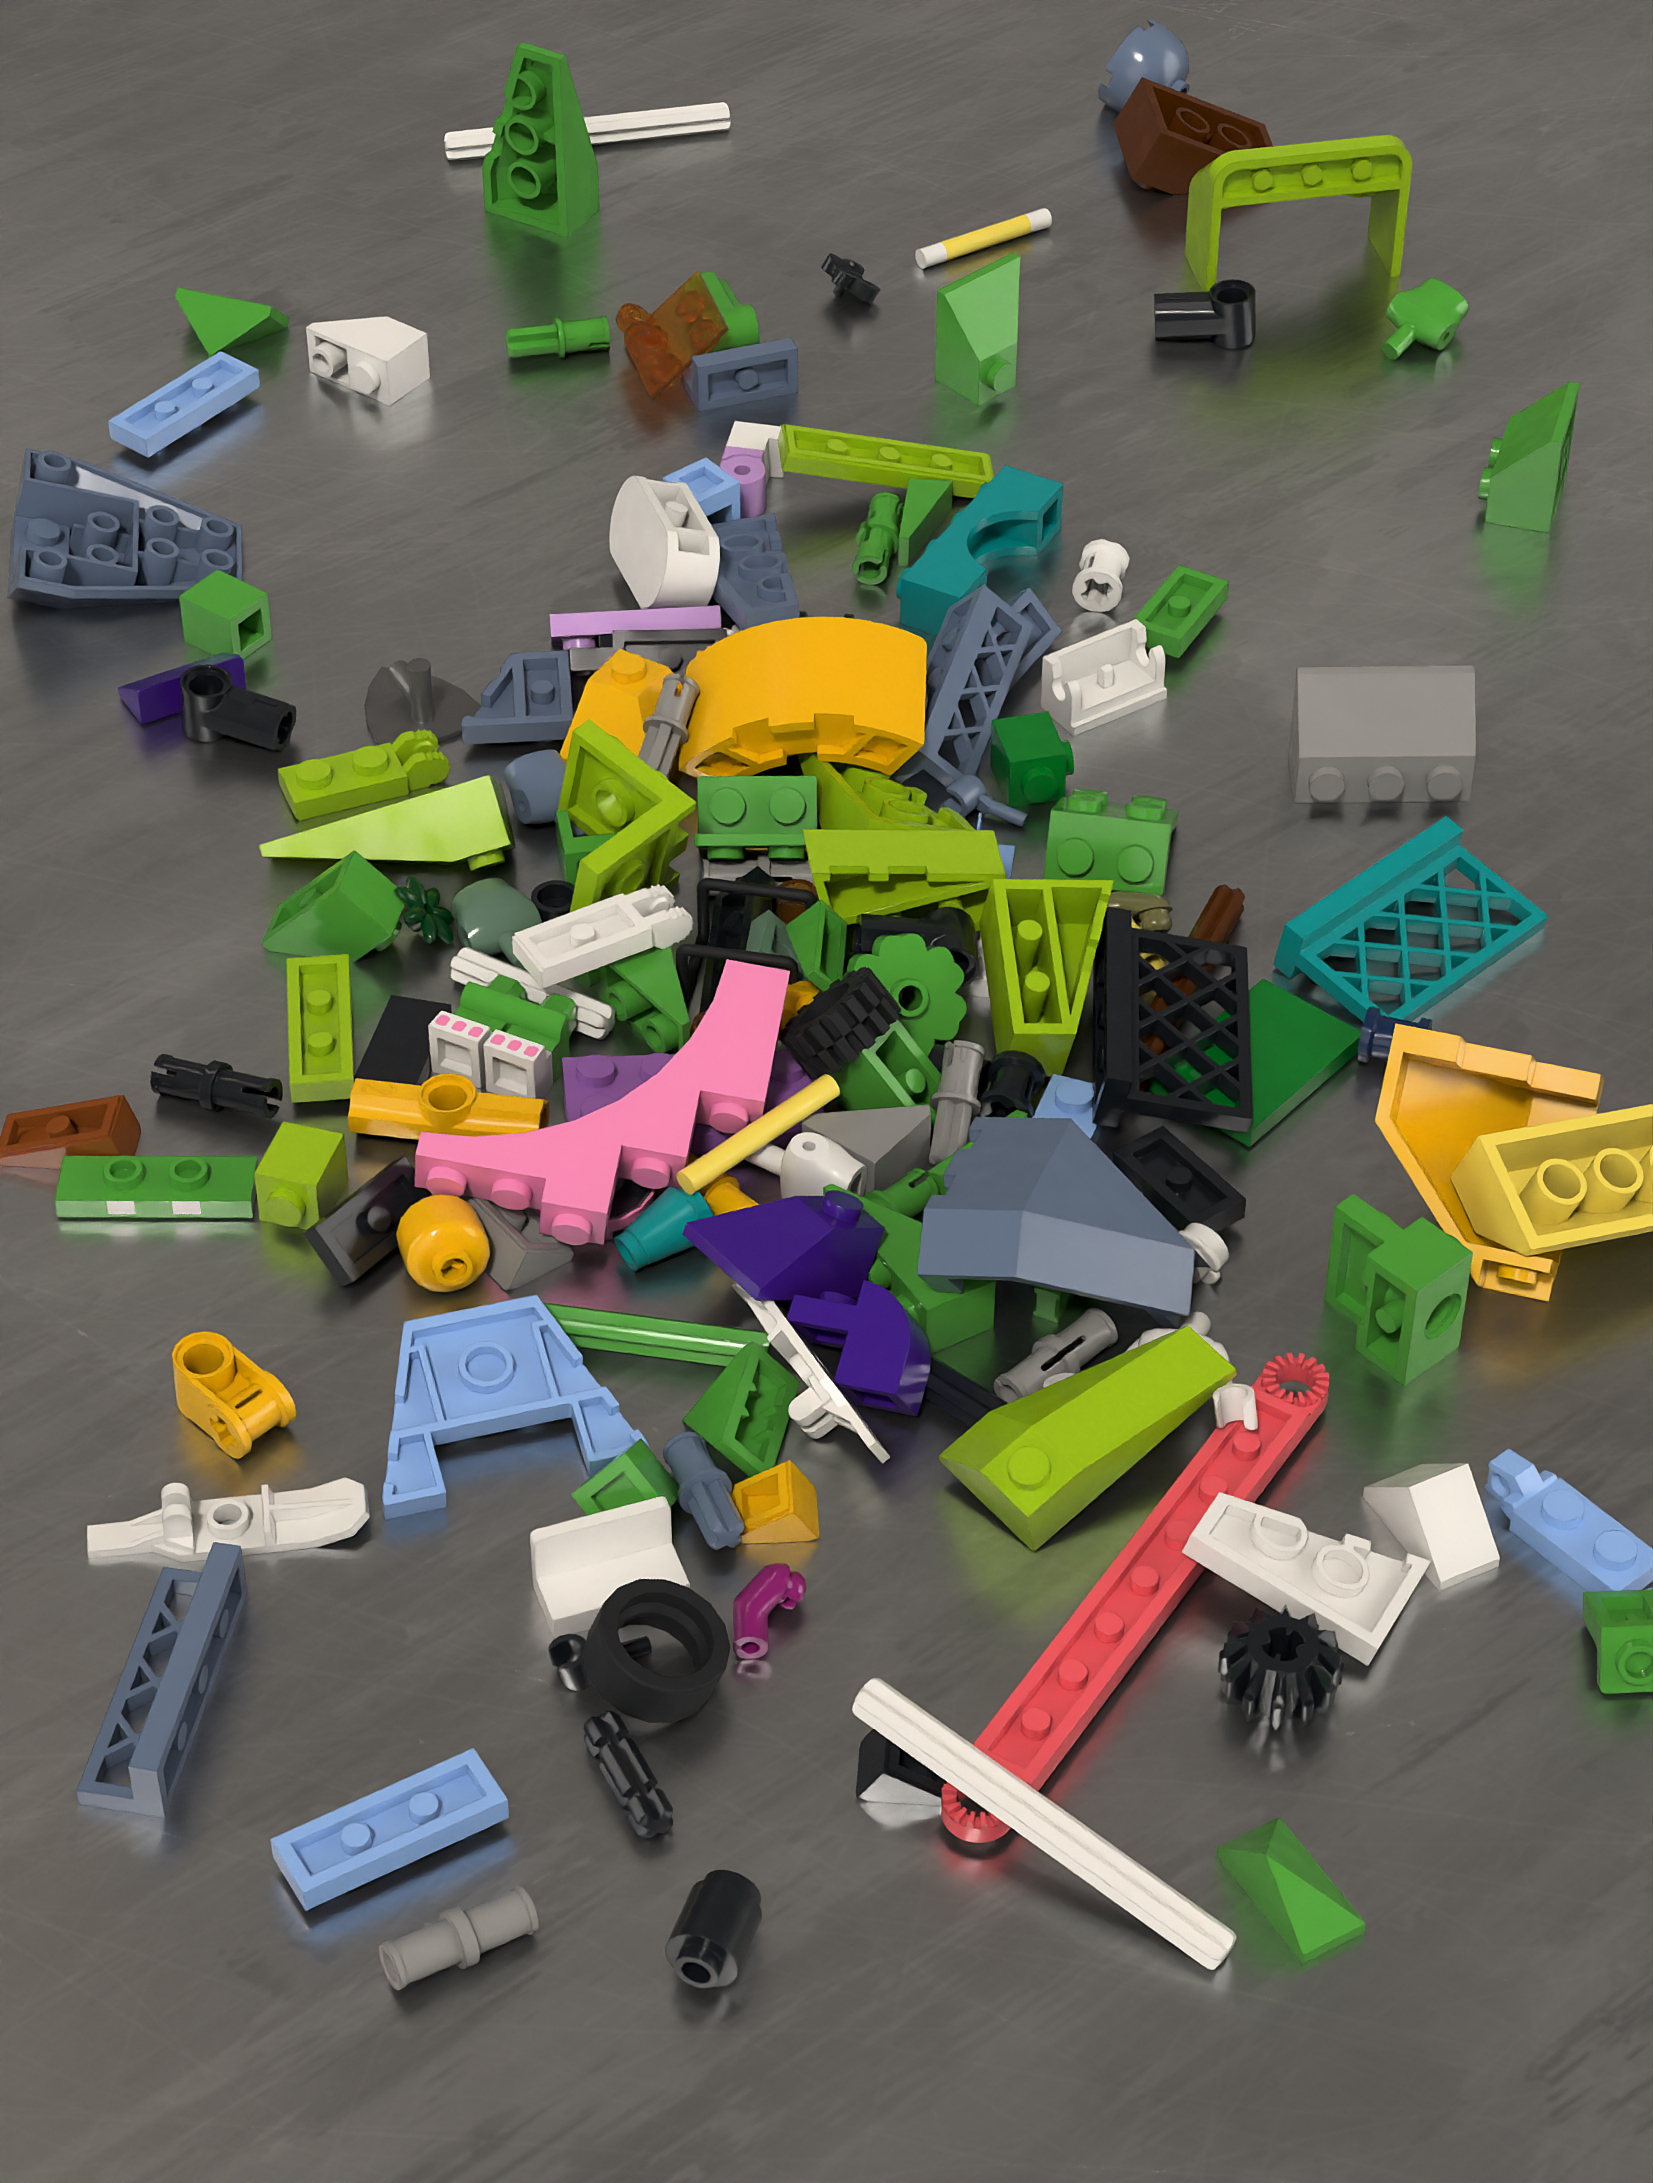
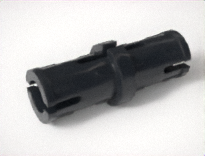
M161 1054L155 1060L154 1066L166 1069L167 1075L151 1071L150 1085L154 1093L199 1101L202 1108L215 1112H220L226 1107L271 1119L277 1114L280 1107L267 1103V1098L282 1101L283 1087L279 1079H268L233 1071L232 1066L228 1063L216 1060L205 1065L174 1058L172 1055Z

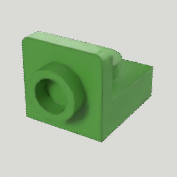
M1653 1589L1583 1592V1620L1598 1648L1597 1684L1601 1692L1604 1694L1653 1692Z

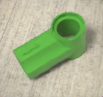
M714 271L696 274L693 282L684 287L685 304L697 324L698 340L703 354L758 344L760 342L758 321L753 307L750 304L740 305L727 281L718 278Z

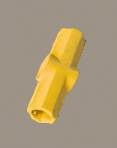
M454 1073L432 1076L423 1082L421 1086L356 1078L350 1093L348 1126L349 1132L413 1140H419L421 1132L470 1137L526 1133L548 1127L549 1100L476 1092V1088L471 1080Z

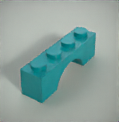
M1007 465L989 483L985 482L971 503L964 510H959L955 514L947 529L937 539L934 538L929 542L924 554L913 566L905 568L901 573L896 587V596L900 599V624L937 636L948 608L983 584L986 586L987 568L982 566V564L1006 556L1036 557L1061 529L1063 483Z

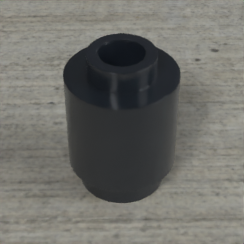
M715 1870L708 1873L704 1880L697 1882L691 1888L665 1946V1955L668 1962L684 1982L698 1988L726 1986L736 1979L762 1919L760 1908L761 1894L755 1884L748 1878L729 1870Z

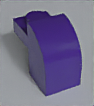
M865 1280L863 1281L858 1301L846 1295L830 1291L821 1292L819 1299L794 1294L786 1320L809 1343L843 1349L833 1383L855 1405L912 1416L918 1415L930 1373V1347L919 1323L893 1294L880 1285Z

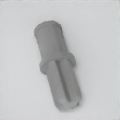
M668 674L664 677L653 715L646 717L644 720L643 731L646 735L638 755L641 760L653 769L663 773L667 778L678 747L685 744L688 739L689 733L686 724L695 698L700 691L699 685L686 676L681 694L677 697V686L681 674Z
M954 1040V1044L949 1041L944 1045L940 1083L937 1092L930 1098L931 1107L937 1111L929 1154V1161L933 1166L967 1144L971 1117L980 1113L981 1103L977 1100V1089L985 1057V1049L976 1043Z

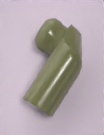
M1133 891L1111 892L1107 907L1131 910L1133 920H1140L1139 927L1141 929L1168 933L1172 928V919L1169 913L1173 908L1164 896Z

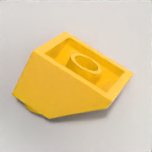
M622 649L617 650L588 679L559 753L561 758L567 763L573 730L589 719L609 735L618 738L628 750L638 757L646 735L643 731L644 720L646 717L653 715L664 677L674 673L668 666ZM680 681L677 686V697L680 696L683 688ZM680 746L668 776V780L674 785L686 774L678 770Z

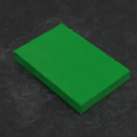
M1265 979L1259 981L1249 990L1253 1120L1247 1133L1215 1127L1248 1147H1251L1358 1053L1361 1031ZM1225 1010L1215 1020L1220 1023L1231 1017V1015ZM1215 1043L1202 1050L1219 1066L1233 1060ZM1186 1060L1171 1066L1189 1083L1203 1076ZM1154 1076L1149 1078V1091L1165 1096L1172 1093ZM1217 1087L1203 1093L1213 1104L1235 1107V1103Z

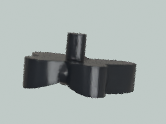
M829 253L821 266L832 277L831 281L836 285L833 293L838 297H841L845 290L861 300L871 304L880 292L878 286L863 279L864 268L853 260L841 259L837 255Z

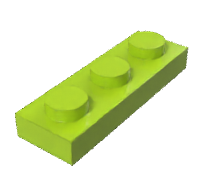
M349 954L286 958L291 1102L350 1099L355 1075Z

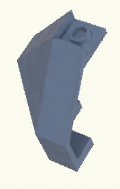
M975 1117L969 1128L970 1142H974L971 1149H957L943 1174L944 1186L948 1188L946 1194L931 1195L924 1208L917 1275L936 1292L963 1293L964 1279L1017 1281L1145 1309L1163 1328L1179 1329L1181 1316H1190L1194 1267H1211L1071 1118Z

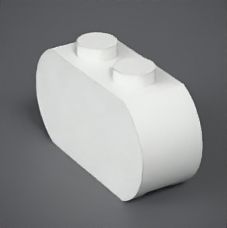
M641 476L629 477L623 483L615 500L610 523L609 543L610 553L640 608L661 609L707 606L714 592L720 562L719 537L687 483L649 480Z

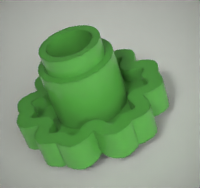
M902 933L896 936H879L874 941L872 954H856L851 957L847 966V972L843 978L853 970L857 972L861 967H869L901 1007V1012L898 1013L899 1022L927 1057L934 1047L935 1039L950 1040L956 1036L959 1022L967 1011L966 1002L960 995L955 993L964 981V973L960 966L954 962L953 956L947 948L940 946L926 947L923 938L918 934ZM903 990V998L900 1004L898 997L900 991Z

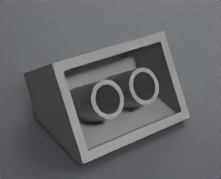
M1473 665L1296 668L1288 751V765L1294 803L1470 802L1476 760L1475 671Z

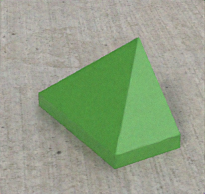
M177 287L175 298L210 357L220 351L230 350L288 328L290 318L272 306Z
M752 1341L738 1352L682 1421L744 1473L752 1477L775 1466L790 1417L788 1408L790 1403L796 1398L800 1381Z
M1280 1817L1217 1847V1858L1301 1964L1365 1933V1921Z

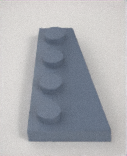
M775 513L712 524L711 526L719 537L720 544L719 571L712 597L740 629L745 630L773 621L800 618L799 602L792 576L788 573V561L786 553H783L782 539L780 531H777Z

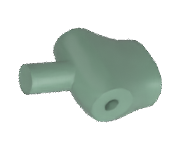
M499 878L477 881L460 890L452 899L451 915L456 922L457 934L463 948L469 947L489 956L504 953L512 965L526 970L513 954L512 936H515L516 932L542 923L535 904L524 893L509 886L504 880Z

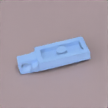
M1509 1448L1489 1462L1488 1466L1490 1468L1485 1490L1502 1503L1500 1508L1510 1519L1509 1530L1587 1592L1642 1590L1653 1581V1549L1559 1477L1557 1479L1554 1473L1547 1470L1539 1474L1533 1463Z

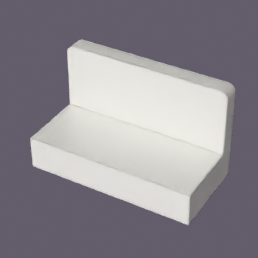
M664 1496L538 1528L530 1533L533 1587L554 1639L561 1635L589 1630L600 1608L618 1587L635 1580L666 1579L690 1588V1583L672 1544L671 1508Z

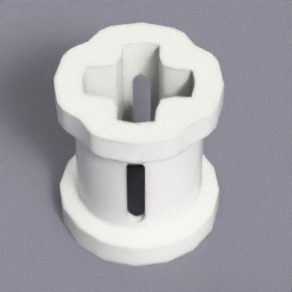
M1099 539L1091 541L1083 548L1079 562L1081 572L1074 579L1072 588L1075 601L1081 607L1092 612H1105L1118 605L1123 589L1120 580L1124 578L1129 564V556L1120 544Z

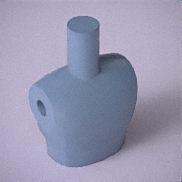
M546 749L523 755L513 760L505 768L504 779L510 791L515 813L524 824H543L553 821L556 823L555 811L558 810L567 764L556 750ZM570 821L573 837L588 836Z

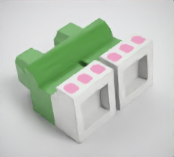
M500 974L486 987L468 981L460 998V1006L453 1014L441 1011L428 1025L432 1072L437 1074L454 1073L465 1076L479 1089L486 1084V1091L494 1094L543 1099L562 1073V1057H570L569 1037L577 1025L576 1004L573 999L556 993L547 996L540 1005L526 1001L525 988L520 985L518 980Z

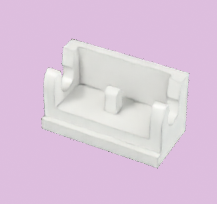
M1135 619L1043 656L1041 708L1046 712L1048 711L1050 716L1074 737L1167 698V689L1164 687L1165 654L1163 647L1158 645L1151 648L1148 658L1145 650L1147 642L1146 627Z

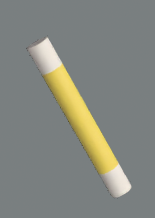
M1047 208L1035 210L917 249L915 258L918 266L921 269H925L1051 227L1052 217Z

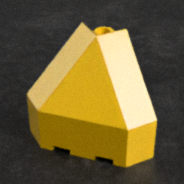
M1395 1023L1375 1118L1376 1124L1443 1231L1457 1238L1463 1246L1473 1252L1470 1274L1476 1284L1489 1290L1549 1302L1563 1249L1524 1256L1475 1233L1450 1176L1480 1135L1597 1114L1604 1078L1601 1074L1536 1062L1532 1055L1467 1043L1461 1036Z

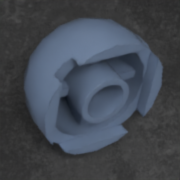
M1153 18L1147 20L1150 28L1145 30L1138 25L1124 39L1105 69L1113 75L1108 88L1102 83L1099 85V99L1118 112H1121L1142 77L1185 94L1189 91L1190 85L1186 83L1189 74L1188 52L1183 42L1172 31Z

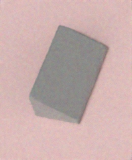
M463 1195L459 1197L471 1204L481 1220L490 1248V1257L485 1271L504 1290L509 1291L520 1288L571 1261L574 1252L566 1243L558 1241L552 1235L539 1233L540 1217L531 1208L510 1210L502 1208L490 1200Z

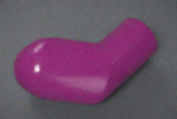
M785 1563L766 1565L735 1597L733 1601V1651L737 1656L744 1659H757L767 1653L768 1615L776 1605L782 1609L789 1610L796 1607V1601L800 1602L803 1600L806 1592V1581L800 1573L790 1571V1567Z

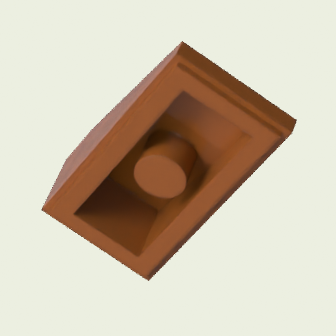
M124 1095L11 1113L6 1117L0 1136V1166L61 1169L63 1156H135L141 1127Z

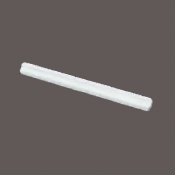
M724 102L584 117L592 146L724 132L729 130L731 125L730 110L727 103ZM493 127L446 133L444 147L447 159L449 161L485 158V155L492 149L496 135L492 132Z
M872 1678L861 1688L852 1708L854 1715L1207 1969L1215 1970L1229 1955L1236 1940L1233 1930L880 1678Z

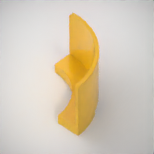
M802 617L753 626L714 643L693 658L686 667L685 679L687 676L699 685L700 691L695 698L686 724L689 733L688 739L685 744L680 745L678 770L695 778L697 776H753L762 771L786 765L787 755L817 752L818 761L863 766L891 776L924 746L926 641L911 632L867 620L845 617Z

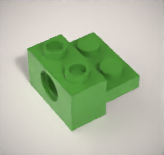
M1352 1194L1335 1206L1324 1301L1358 1325L1355 1350L1405 1386L1459 1347L1473 1252L1463 1246L1457 1238L1446 1234L1424 1217H1420L1403 1229L1394 1223L1388 1215L1377 1211L1361 1198Z

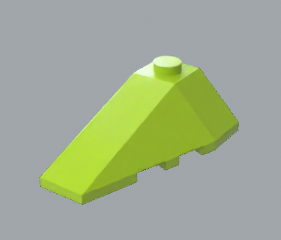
M817 752L797 754L803 775L817 776V817L821 829L975 830L962 815L949 807H940L938 813L925 806L927 793L917 787H905L902 784L891 781V776L863 766L818 761Z
M487 775L260 844L259 848L262 857L270 860L339 862L355 850L369 863L462 865L468 863L470 871L473 872L505 862L503 852L515 849L516 845L502 784L492 776Z
M1187 1325L988 1412L939 1455V1460L1021 1541L1035 1552L1208 1401L1218 1388L1225 1386L1237 1375L1236 1368Z

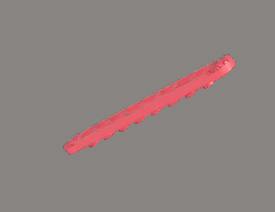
M1286 1353L1285 1358L1278 1355L1274 1357V1362L1268 1361L1265 1364V1369H1263L1252 1386L1249 1385L1255 1393L1258 1428L1246 1430L1244 1421L1236 1420L1227 1423L1224 1428H1216L973 1743L976 1748L1035 1790L1039 1791L1206 1568L1181 1552L1219 1492L1254 1503L1325 1409L1330 1386L1329 1372H1325L1323 1363L1318 1365L1317 1359L1314 1357L1307 1360L1305 1359V1354L1299 1353V1357H1293L1292 1353ZM1287 1381H1297L1306 1384L1311 1388V1391L1306 1390L1305 1396H1303L1302 1392H1298V1396L1293 1397L1294 1392L1290 1391L1289 1395H1286V1390L1284 1388L1280 1390L1279 1384ZM944 1783L941 1795V1817L945 1827L954 1836L968 1842L985 1843L1002 1837L1011 1829L1010 1826L989 1811L987 1816L985 1812H980V1817H975L976 1812L971 1811L970 1815L967 1814L965 1807L961 1809L960 1801L968 1796L950 1783Z

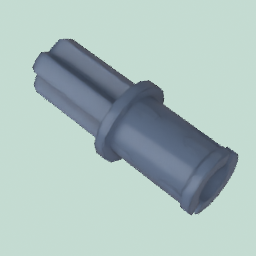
M686 1431L675 1435L665 1444L663 1458L666 1464H669L679 1485L677 1494L680 1505L684 1511L693 1514L709 1547L715 1550L725 1546L735 1548L742 1541L740 1533L744 1530L745 1524L730 1496L732 1492L730 1478L726 1472L716 1468L707 1450L704 1438H701L698 1433Z

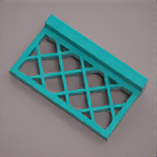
M1445 816L1286 923L1273 965L1289 979H1292L1301 972L1305 973L1363 1023L1370 1006L1379 1008L1369 1000L1368 992L1400 995L1401 1006L1389 1015L1380 1009L1381 1015L1412 1022L1545 927L1549 916L1463 848L1459 843L1464 829ZM1457 869L1475 884V890L1445 887L1444 877ZM1409 900L1435 903L1436 917L1405 914V903ZM1447 904L1477 907L1478 922L1448 919ZM1489 909L1509 911L1521 922L1516 926L1490 923ZM1369 928L1395 930L1396 945L1365 942L1364 931ZM1407 932L1438 935L1439 949L1408 946ZM1449 936L1480 939L1481 950L1477 953L1450 951ZM1329 955L1355 958L1356 973L1334 971L1322 960ZM1366 959L1397 962L1399 978L1367 974ZM1409 964L1440 967L1441 978L1437 981L1410 979Z

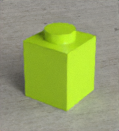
M285 1121L282 1122L254 1173L259 1218L261 1221L307 1230L334 1209L349 1181L343 1133Z

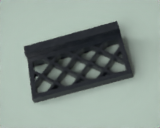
M1107 907L1100 940L1093 961L1092 1088L1094 1095L1092 1101V1123L1118 1127L1122 1112L1248 1133L1253 1120L1247 947L1132 928L1131 910ZM1139 951L1161 955L1170 964L1156 970L1139 955ZM1210 963L1231 967V974L1217 980L1200 965ZM1184 975L1201 990L1187 996L1170 981ZM1153 990L1171 1006L1156 1012L1140 996ZM1215 1001L1231 1017L1219 1023L1201 1007ZM1184 1016L1201 1033L1188 1039L1170 1023ZM1154 1033L1172 1049L1158 1056L1140 1039ZM1215 1043L1233 1060L1219 1066L1202 1050ZM1186 1060L1203 1076L1189 1083L1171 1066ZM1154 1076L1172 1093L1165 1096L1139 1091V1084ZM1217 1087L1235 1103V1107L1213 1104L1203 1093Z

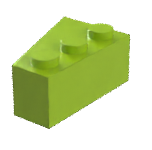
M802 829L818 898L847 922L845 949L851 954L853 952L857 915L861 914L923 919L924 916L935 909L954 907L968 913L974 922L975 932L980 931L979 921L992 879H1007L994 830Z
M992 879L979 926L997 1054L1011 1050L1025 1052L1035 1057L1042 1064L1045 1077H1052L1053 1074L1062 1076L1077 1033L1114 880Z

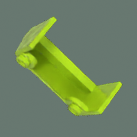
M1392 135L1234 150L1222 154L1200 169L1192 178L1189 186L1185 256L1202 291H1210V288L1216 283L1222 211L1234 206L1347 195L1353 198L1371 197L1368 236L1390 277L1400 276L1412 173L1411 155L1404 143Z

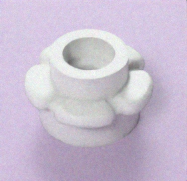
M1191 1223L1184 1230H1180L1179 1233L1211 1267H1194L1192 1284H1196L1200 1280L1207 1284H1214L1221 1277L1219 1270L1228 1261L1229 1252L1221 1237L1209 1227L1199 1223Z

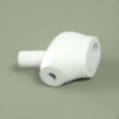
M803 1132L797 1134L791 1139L786 1150L768 1143L745 1159L780 1176L782 1199L793 1196H823V1187L829 1184H834L861 1197L864 1196L867 1182V1167L854 1159L839 1144L816 1133Z

